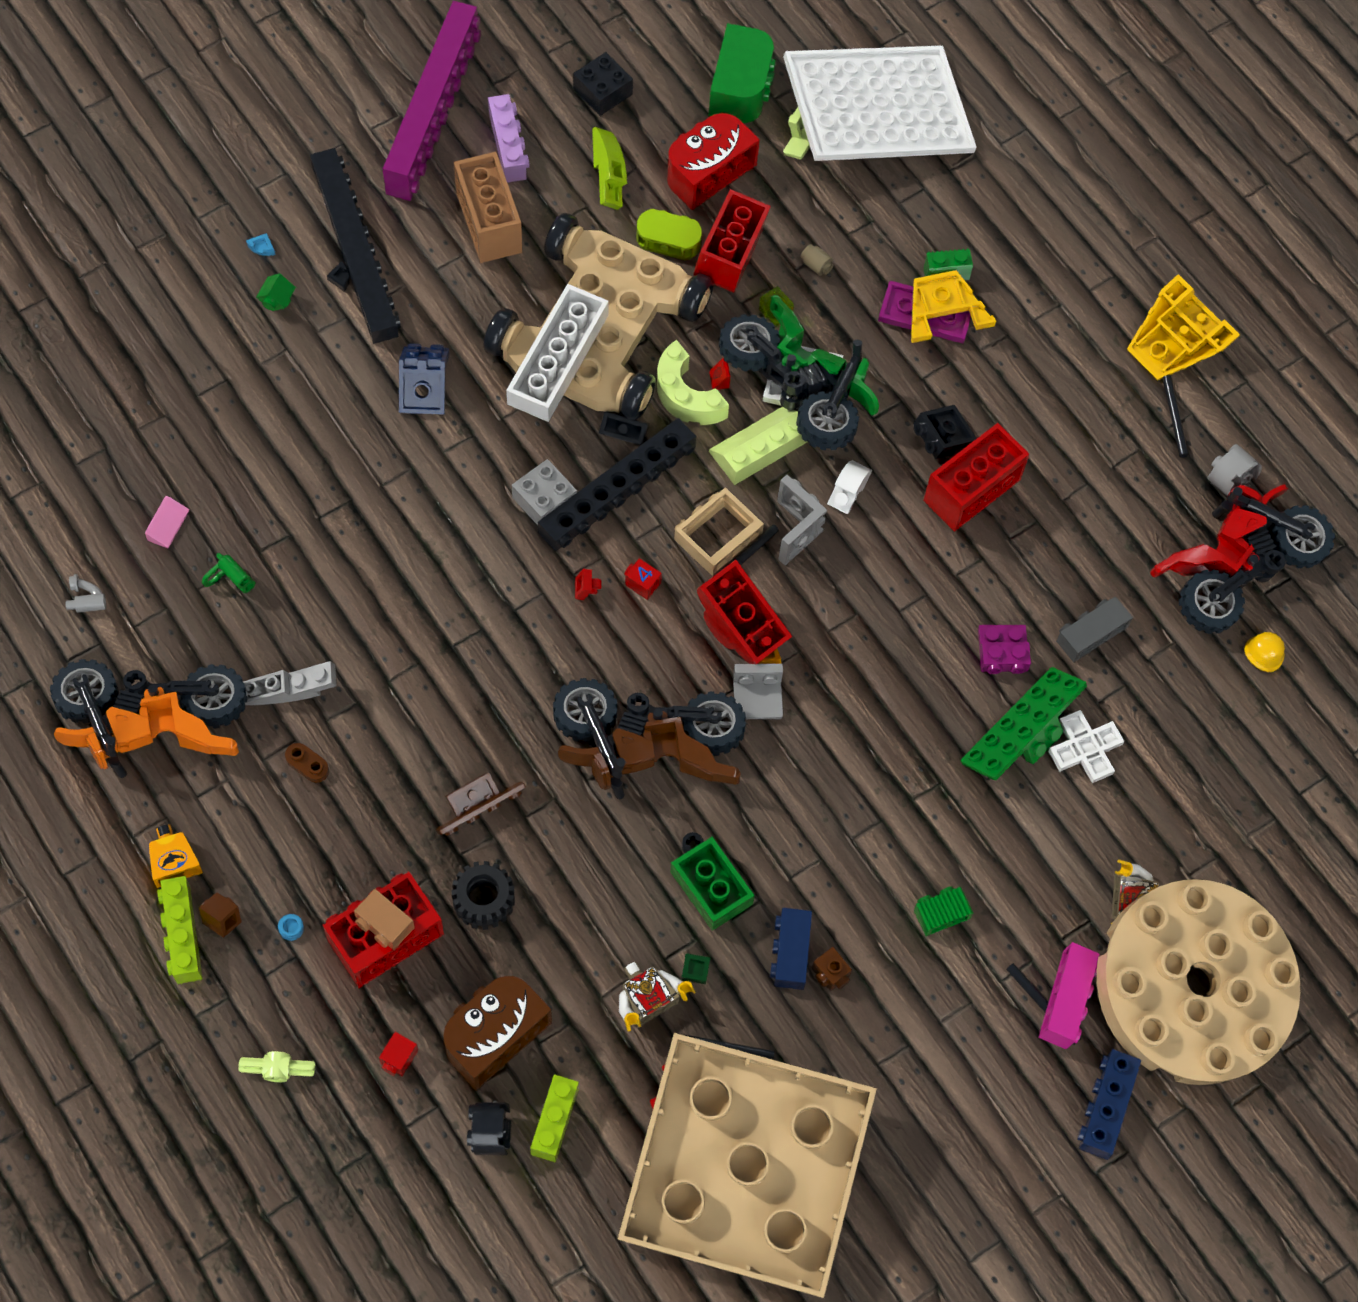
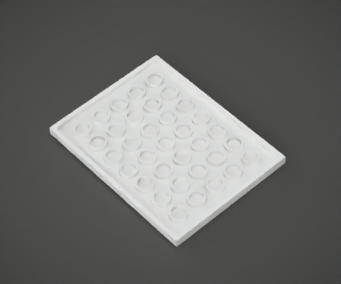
M943 46L785 51L783 58L814 161L975 152L977 147Z

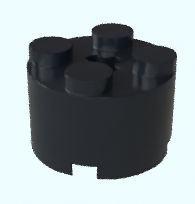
M476 1102L475 1105H469L468 1115L469 1120H472V1130L467 1131V1145L471 1146V1151L475 1155H508L506 1149H510L511 1120L506 1118V1113H511L508 1102Z

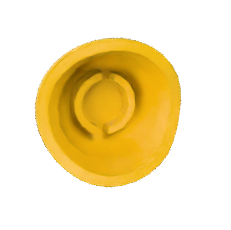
M1263 632L1250 638L1244 646L1245 655L1250 663L1264 672L1276 671L1284 661V642L1275 633Z

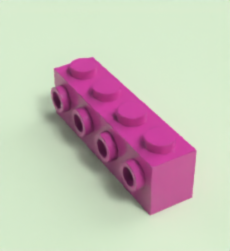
M1074 942L1063 951L1038 1038L1064 1049L1079 1041L1082 1029L1079 1028L1080 1023L1085 1019L1088 1012V1007L1085 1005L1094 990V986L1091 984L1093 978L1097 975L1099 953Z

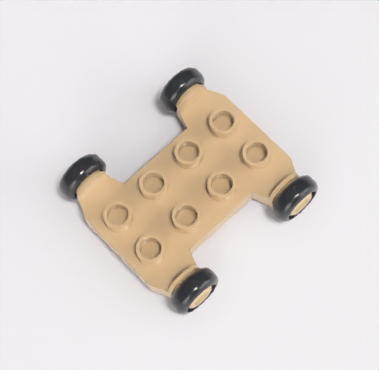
M562 213L554 220L548 231L544 244L545 255L556 261L563 259L564 265L574 272L568 283L569 285L609 301L608 317L563 396L596 411L617 413L621 411L623 416L629 419H638L643 415L651 401L656 380L654 375L649 372L639 371L634 374L625 369L624 366L657 312L674 314L676 316L680 313V316L687 321H697L704 313L711 298L714 287L713 280L705 274H697L694 277L687 275L679 265L603 231L584 230L583 227L579 226L578 219L575 216ZM502 308L496 312L487 327L483 347L492 356L503 355V360L508 362L517 373L546 320L541 327L526 326L523 322L519 321L515 311Z

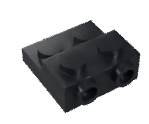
M955 405L921 412L913 423L915 434L922 437L925 442L926 451L929 454H933L935 459L953 455L957 449L965 448L977 439Z

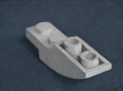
M329 661L290 673L281 670L243 681L247 694V703L245 705L286 703L320 696V691L337 686L335 664Z

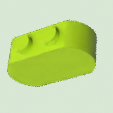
M656 209L647 210L638 218L636 239L638 245L643 250L682 260H689L698 254L701 247L702 230L696 220Z

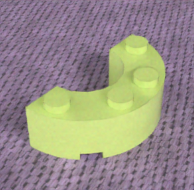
M677 340L672 342L661 355L657 369V392L663 406L674 417L687 423L692 421L698 422L700 425H710L727 419L729 404L716 388L710 391H697L691 389L683 382L682 375L689 370L690 356Z

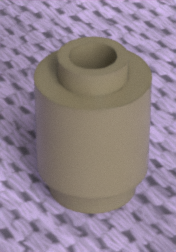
M808 245L801 254L803 263L819 276L827 275L834 266L832 264L833 258L817 245Z

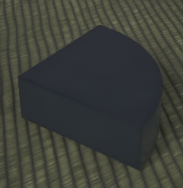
M341 261L327 275V280L342 291L347 289L350 278L346 265Z

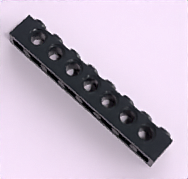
M677 418L538 521V533L555 551L561 547H567L573 541V538L579 534L586 533L593 523L597 520L602 521L613 508L622 506L628 497L632 494H638L648 482L657 480L664 470L673 468L684 455H690L696 447V435ZM673 445L675 448H668L667 446ZM656 458L658 461H651L649 459ZM633 471H639V472H641V473H640V474H633L632 472H633ZM616 484H622V485H624V486H623V487H616V486H614V485H616ZM598 497H604V498H606V499L601 501V500H598L597 498H598ZM587 510L588 513L582 514L579 511ZM564 523H568L571 526L563 527L561 525Z

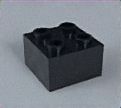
M605 52L573 73V90L601 116L633 95V78Z

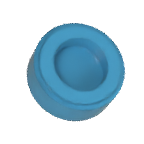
M287 914L280 919L278 930L284 939L292 941L298 939L303 934L304 925L299 916Z

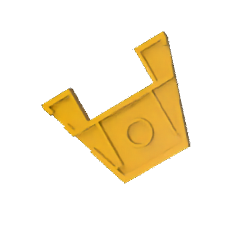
M957 270L914 279L911 325L912 343L931 339L932 332L927 321L930 318L969 311L976 330L994 327L996 320L993 315L990 316L985 310V305L972 294L973 290Z

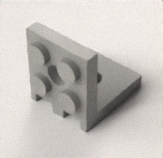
M788 475L780 480L777 502L800 523L782 538L778 560L784 565H787L823 532L824 529L821 526L826 520L823 515L827 513V509L819 503L815 495L806 492L799 481L790 478Z

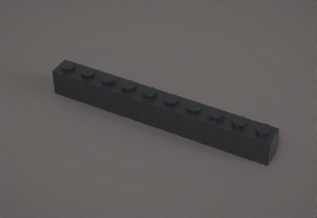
M335 148L310 154L312 168L372 343L376 344L399 337L398 328H401L398 314L394 315L392 312L395 309L391 296L387 297L388 286L385 278L381 279L380 277L382 269L379 260H374L373 256L376 255L373 243H368L367 238H370L366 225L362 226L361 221L364 219L361 208H356L355 203H357L355 191H350L349 186H351L348 172H343L345 168L342 155L338 156Z

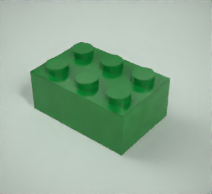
M710 837L671 862V874L712 931L753 905L755 895L713 837Z

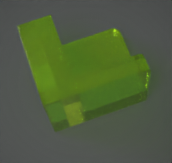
M778 286L761 296L759 310L775 327L780 325V323L770 311V301L773 295L779 296L792 311L794 310V303Z

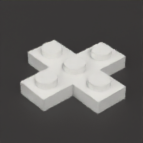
M1081 710L1060 718L1061 727L1068 740L1051 747L1048 751L1059 772L1081 763L1092 783L1113 775L1115 770L1105 752L1117 748L1124 743L1114 722L1112 721L1092 730Z

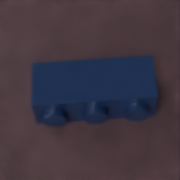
M782 908L781 916L776 915L775 930L779 931V937L773 941L772 954H777L776 963H771L770 978H774V987L804 990L812 911Z

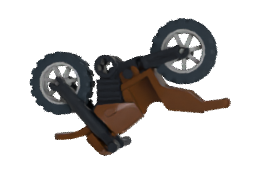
M581 678L580 681L572 680L569 682V685H563L560 688V693L557 692L555 695L553 717L559 731L562 730L565 737H572L574 741L584 740V742H590V748L588 749L574 748L566 745L560 746L558 750L559 759L568 764L592 767V773L600 788L607 790L612 786L617 799H622L625 796L620 779L623 774L651 768L663 756L675 757L680 772L711 782L715 781L734 785L740 782L741 773L738 768L717 763L713 757L723 752L724 754L729 753L732 748H737L739 741H742L744 738L746 714L743 712L742 705L740 703L737 704L736 699L732 696L727 697L722 692L714 694V691H711L705 695L701 693L695 699L692 698L688 702V706L654 707L649 704V699L645 694L633 693L627 699V712L623 713L618 728L612 735L607 736L610 733V728H614L616 724L617 699L614 698V692L608 690L606 684H600L595 679L590 681L587 678ZM636 702H641V706H635ZM599 703L603 709L594 708V706ZM570 705L576 708V710L567 711ZM578 716V720H575L572 717ZM727 717L730 720V722H725L721 720ZM720 727L730 729L724 733Z

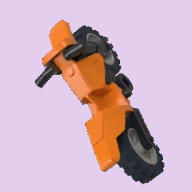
M81 659L77 663H74V661L70 662L66 668L62 667L58 671L59 674L55 675L52 679L53 685L50 686L51 698L57 712L61 713L62 717L66 720L69 718L74 723L83 721V723H89L90 728L80 730L56 728L54 732L55 739L67 746L89 747L99 768L108 769L105 760L107 759L109 765L119 778H124L127 775V771L121 764L117 753H124L153 743V738L164 731L173 732L178 738L180 747L206 754L236 756L239 753L237 742L234 739L211 735L208 730V726H213L214 729L220 728V725L227 726L231 724V721H236L240 717V713L244 712L246 708L247 694L242 677L239 674L237 675L234 669H227L225 665H219L218 667L211 664L206 668L202 666L197 669V672H191L187 676V681H170L158 684L148 682L143 672L132 670L124 676L125 691L120 690V694H118V686L112 671L108 670L104 663L101 662L99 664L96 660L92 659L90 661ZM135 680H140L137 684L131 685ZM98 683L102 685V689H97L94 687ZM70 688H73V689L76 690V691H73V692H71V693H68V691H69ZM227 688L232 692L231 694H222ZM78 697V699H77L76 702H73V701L70 700V699H73V698ZM221 700H228V701H227L225 704H223V702H222Z

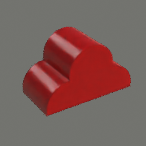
M734 560L698 587L697 594L706 610L703 615L708 628L723 646L730 650L735 649L749 664L756 665L793 637L737 560Z

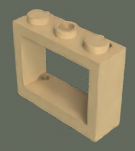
M724 488L722 491L713 494L704 506H698L687 520L683 519L676 525L674 540L708 573L714 576L763 534L764 523L728 489ZM725 507L746 528L710 557L689 536Z

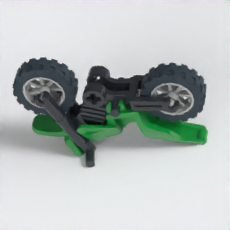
M777 295L771 297L770 311L780 323L779 332L775 330L773 323H768L767 319L763 317L758 318L757 315L751 314V316L743 314L738 318L736 316L731 318L730 322L727 321L724 324V328L721 329L719 352L721 356H724V361L731 363V366L736 369L738 367L742 368V371H759L765 378L776 383L782 390L780 397L781 406L788 410H794L799 407L796 421L797 431L802 435V439L805 442L808 441L810 443V446L820 447L821 450H826V448L837 450L838 447L844 448L848 442L851 443L858 428L859 416H857V408L853 407V402L847 401L848 397L861 403L870 415L878 413V399L865 384L870 361L867 358L862 360L861 340L853 341V352L850 362H846L847 360L821 349L813 352L804 350L801 346L804 329L794 312Z

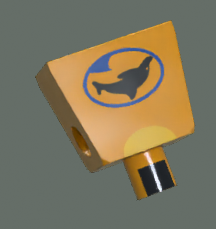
M162 825L156 829L159 839L149 843L152 878L157 888L161 887L160 880L182 876L189 878L203 873L183 832L173 834L171 825Z

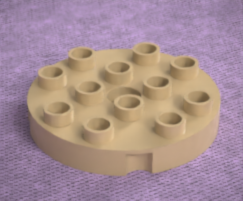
M1197 879L1182 880L1160 886L1129 904L1114 920L1107 931V935L1110 938L1107 952L1098 957V997L1102 1012L1113 1035L1128 1054L1140 1059L1141 1065L1148 1070L1153 1071L1160 1068L1172 1074L1175 1082L1185 1084L1208 1085L1226 1082L1260 1068L1286 1042L1292 1031L1299 1009V969L1295 954L1283 929L1274 917L1256 900L1222 883ZM1191 966L1200 968L1208 976L1210 989L1206 993V997L1196 995L1188 986L1187 973L1191 970Z

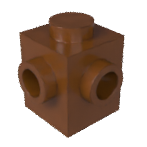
M218 892L205 900L199 907L202 924L223 938L241 923L238 906L231 898H225Z
M834 947L817 958L812 966L818 983L822 987H827L830 991L836 987L841 989L850 981L849 977L852 969Z

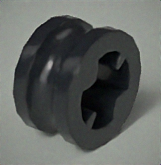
M691 832L684 836L682 840V851L684 853L691 850L690 845H686V843L690 844V840H695V844L704 842L700 834Z

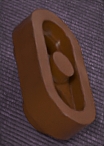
M294 743L286 749L285 758L287 764L306 779L319 783L328 777L329 767L326 760L301 743ZM295 752H301L300 756H293ZM315 765L320 766L319 770L316 771L312 770V767Z

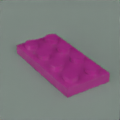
M889 281L878 318L879 322L911 330L913 286ZM969 311L930 318L927 321L932 336L964 344L971 315Z

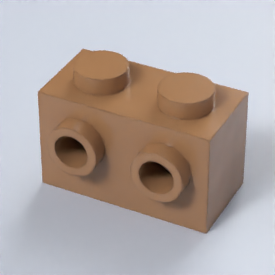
M376 889L354 910L357 919L355 921L356 924L365 932L370 930L376 935L374 937L375 940L384 948L389 946L395 950L414 929L413 920Z

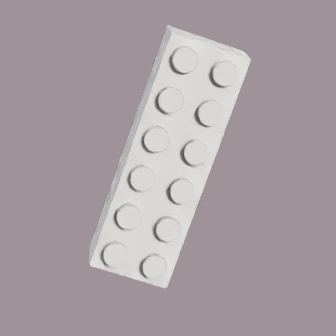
M566 285L506 390L507 405L549 422L608 317V300L572 285Z

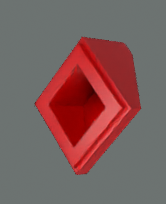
M722 358L709 372L712 389L716 388L719 390L730 387L729 365Z

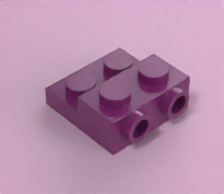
M979 625L978 639L981 672H988L990 674L1001 672L1021 674L1028 672L1031 658L1029 642H1027L1026 625Z

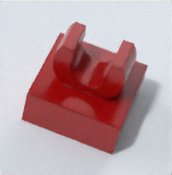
M583 568L575 578V599L585 600L589 594H597V589H601V579L592 578V570Z

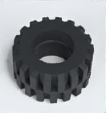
M479 861L473 862L474 867L465 866L464 873L459 871L456 875L457 881H453V890L451 891L454 910H456L458 918H462L463 923L466 925L471 923L472 928L478 929L479 925L483 927V930H488V925H493V928L498 927V922L504 923L507 920V914L511 915L513 911L512 906L515 904V893L511 876L508 877V872L504 868L500 870V866L496 863L490 866L489 861H484V865H479ZM479 886H490L498 892L497 898L488 905L473 903L469 899V895Z

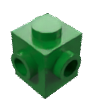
M281 273L271 275L265 280L256 298L268 310L285 309L290 304V297L296 287Z

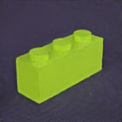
M558 1075L553 1076L530 1148L532 1156L556 1163L579 1090L578 1081Z

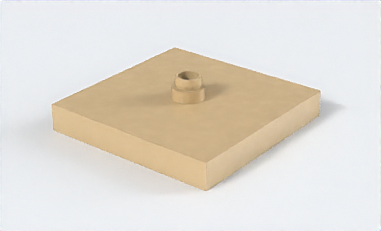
M674 1033L618 1240L824 1298L877 1088Z

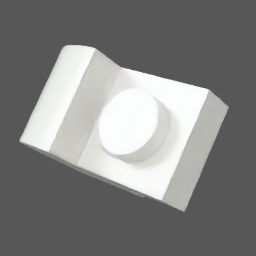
M853 460L849 461L840 473L827 504L849 514L859 492L863 491L872 470Z

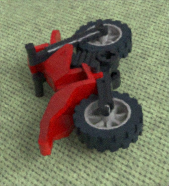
M1286 484L1272 489L1263 497L1258 491L1244 485H1239L1232 489L1227 496V500L1223 501L1212 512V516L1216 519L1220 518L1224 513L1228 514L1217 534L1219 542L1217 549L1202 544L1173 553L1169 558L1155 565L1150 574L1156 578L1172 570L1182 576H1193L1185 583L1184 588L1180 592L1179 606H1182L1180 611L1183 616H1186L1187 623L1189 625L1193 624L1196 630H1204L1207 634L1212 632L1216 634L1221 633L1239 620L1240 615L1244 611L1242 606L1245 604V598L1242 597V588L1255 578L1259 582H1267L1285 566V563L1289 566L1295 565V568L1300 569L1305 566L1306 568H1311L1319 564L1330 554L1334 547L1335 533H1332L1333 526L1331 522L1328 523L1326 515H1321L1318 509H1310L1307 505L1302 507L1298 505L1293 506L1284 512L1267 506L1266 503L1281 496L1288 490ZM1309 538H1316L1317 544H1315ZM1305 543H1306L1310 548H1312L1313 550H1312V551H1306V545H1305ZM1208 587L1214 588V590L1210 592ZM1200 588H1202L1205 596L1197 594ZM1226 602L1227 609L1223 608L1220 603ZM1215 609L1223 615L1215 616Z

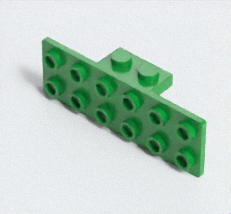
M1051 667L961 759L962 765L992 780H997L1022 753L1027 762L1034 764L1064 733L1058 716L1087 687L1086 681Z

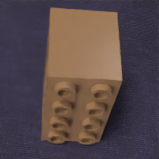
M497 152L455 161L456 194L480 263L523 253L521 220Z

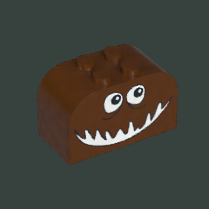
M499 977L485 987L483 985L478 988L473 994L474 998L467 1004L465 1002L460 1004L453 1013L455 1015L449 1019L445 1026L444 1043L447 1057L453 1067L476 1091L552 1024L551 1008L525 981L518 977Z

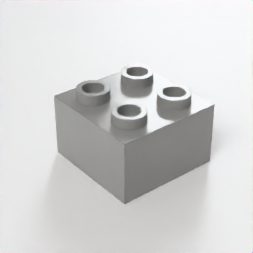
M548 459L512 484V498L537 525L538 521L577 493L572 484Z

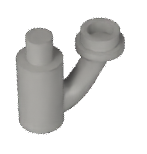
M78 574L69 577L71 591L79 592L80 588L90 592L91 595L75 596V600L66 601L67 610L76 609L77 613L106 610L105 594L96 585L79 579Z

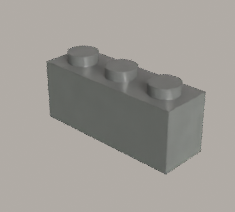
M1116 596L1109 601L1104 599L1095 607V610L1084 612L1078 617V621L1073 624L1067 623L1059 630L1060 634L1056 642L1073 663L1129 627L1133 617Z

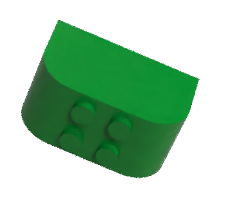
M727 23L710 90L708 117L726 113L737 117L742 123H749L760 116L764 102L769 101L770 86L773 84L776 59H773V40L766 32Z

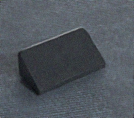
M604 411L599 434L642 445L650 424Z

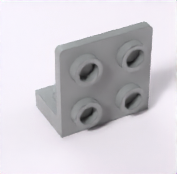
M735 664L733 673L734 698L737 704L740 703L742 705L746 719H782L781 680L783 664Z

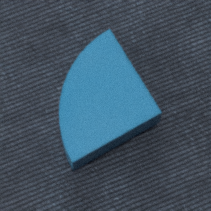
M267 233L246 240L247 246L254 253L262 256L275 255V250Z

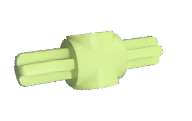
M279 1051L268 1052L267 1055H264V1058L242 1057L238 1065L239 1072L262 1074L263 1078L270 1082H286L287 1079H290V1075L312 1077L315 1074V1062L292 1060L290 1054Z

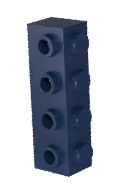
M1114 1049L1111 1050L1108 1056H1103L1099 1069L1103 1070L1101 1078H1096L1092 1088V1093L1095 1094L1093 1103L1089 1101L1084 1116L1088 1117L1086 1126H1081L1077 1136V1140L1081 1141L1078 1149L1106 1160L1113 1155L1141 1064L1140 1059Z

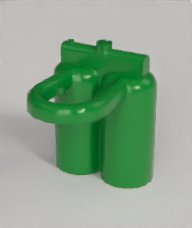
M220 553L216 554L219 559L218 563L202 578L203 586L210 587L225 574L243 593L251 591L256 584L230 555H221ZM219 569H221V571H220L219 573H217L211 580L208 581V579H209L213 574H215L216 571H218Z

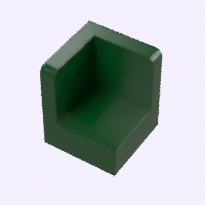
M686 953L681 980L683 982L689 981L706 984L710 957Z

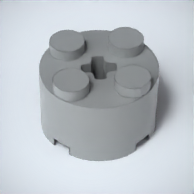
M1235 444L1223 457L1220 455L1214 459L1211 464L1214 468L1207 479L1223 494L1228 496L1229 492L1239 485L1250 487L1251 485L1248 482L1252 477L1255 480L1258 478L1262 465L1242 447Z

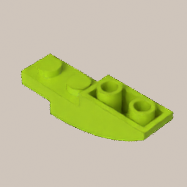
M594 127L593 163L594 168L599 169L600 205L618 210L623 207L622 186L627 184L624 156L620 144L612 132Z

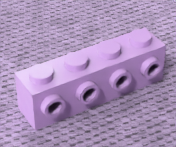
M509 94L488 97L489 116L506 181L508 183L526 180V168H529L528 155H523L522 151L525 150L524 138L519 137L518 134L521 133L520 121L515 120L514 117L517 115L515 102L511 103Z

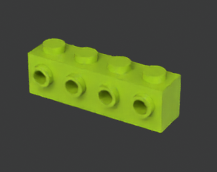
M186 876L160 880L161 889L157 890L158 900L160 904H164V913H160L163 928H167L168 935L163 937L165 950L166 952L170 951L171 960L167 961L169 976L173 975L177 984L203 980L190 884Z

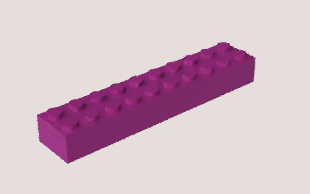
M452 1L384 164L383 177L386 195L411 201L413 194L418 192L419 179L425 175L426 162L432 158L434 143L439 141L441 125L446 124L448 108L451 109L453 106L455 91L458 92L460 89L461 77L467 72L468 59H472L475 42L478 43L481 37V30H479L480 16H478L477 6Z

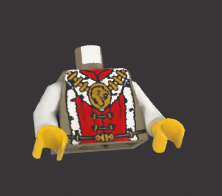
M1120 859L1117 862L1121 863L1120 871H1115L1112 904V919L1114 920L1129 904L1159 887V883L1153 881L1152 874L1138 864H1132Z
M633 962L624 968L630 980L623 984V991L619 995V1013L625 1022L627 1031L630 1032L632 1024H636L640 1028L641 1025L679 1004L680 996L683 1001H687L686 993L693 992L695 994L696 992L689 981L683 982L663 970L657 971L654 967L642 972L637 962Z

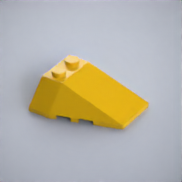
M1178 274L1161 289L1156 302L1150 308L1145 321L1139 327L1127 351L1158 381L1166 375L1176 373L1224 351L1240 334L1225 319L1223 321L1218 319L1194 295V289Z

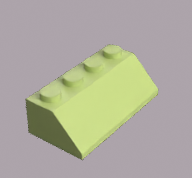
M781 407L709 449V453L732 483L736 485L807 442L802 439V435L797 431L798 411Z

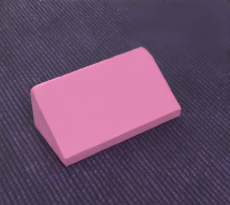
M165 496L145 532L147 541L169 549L190 510L171 497Z

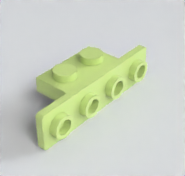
M797 107L788 121L792 138L783 150L785 156L803 159L810 148L799 108Z

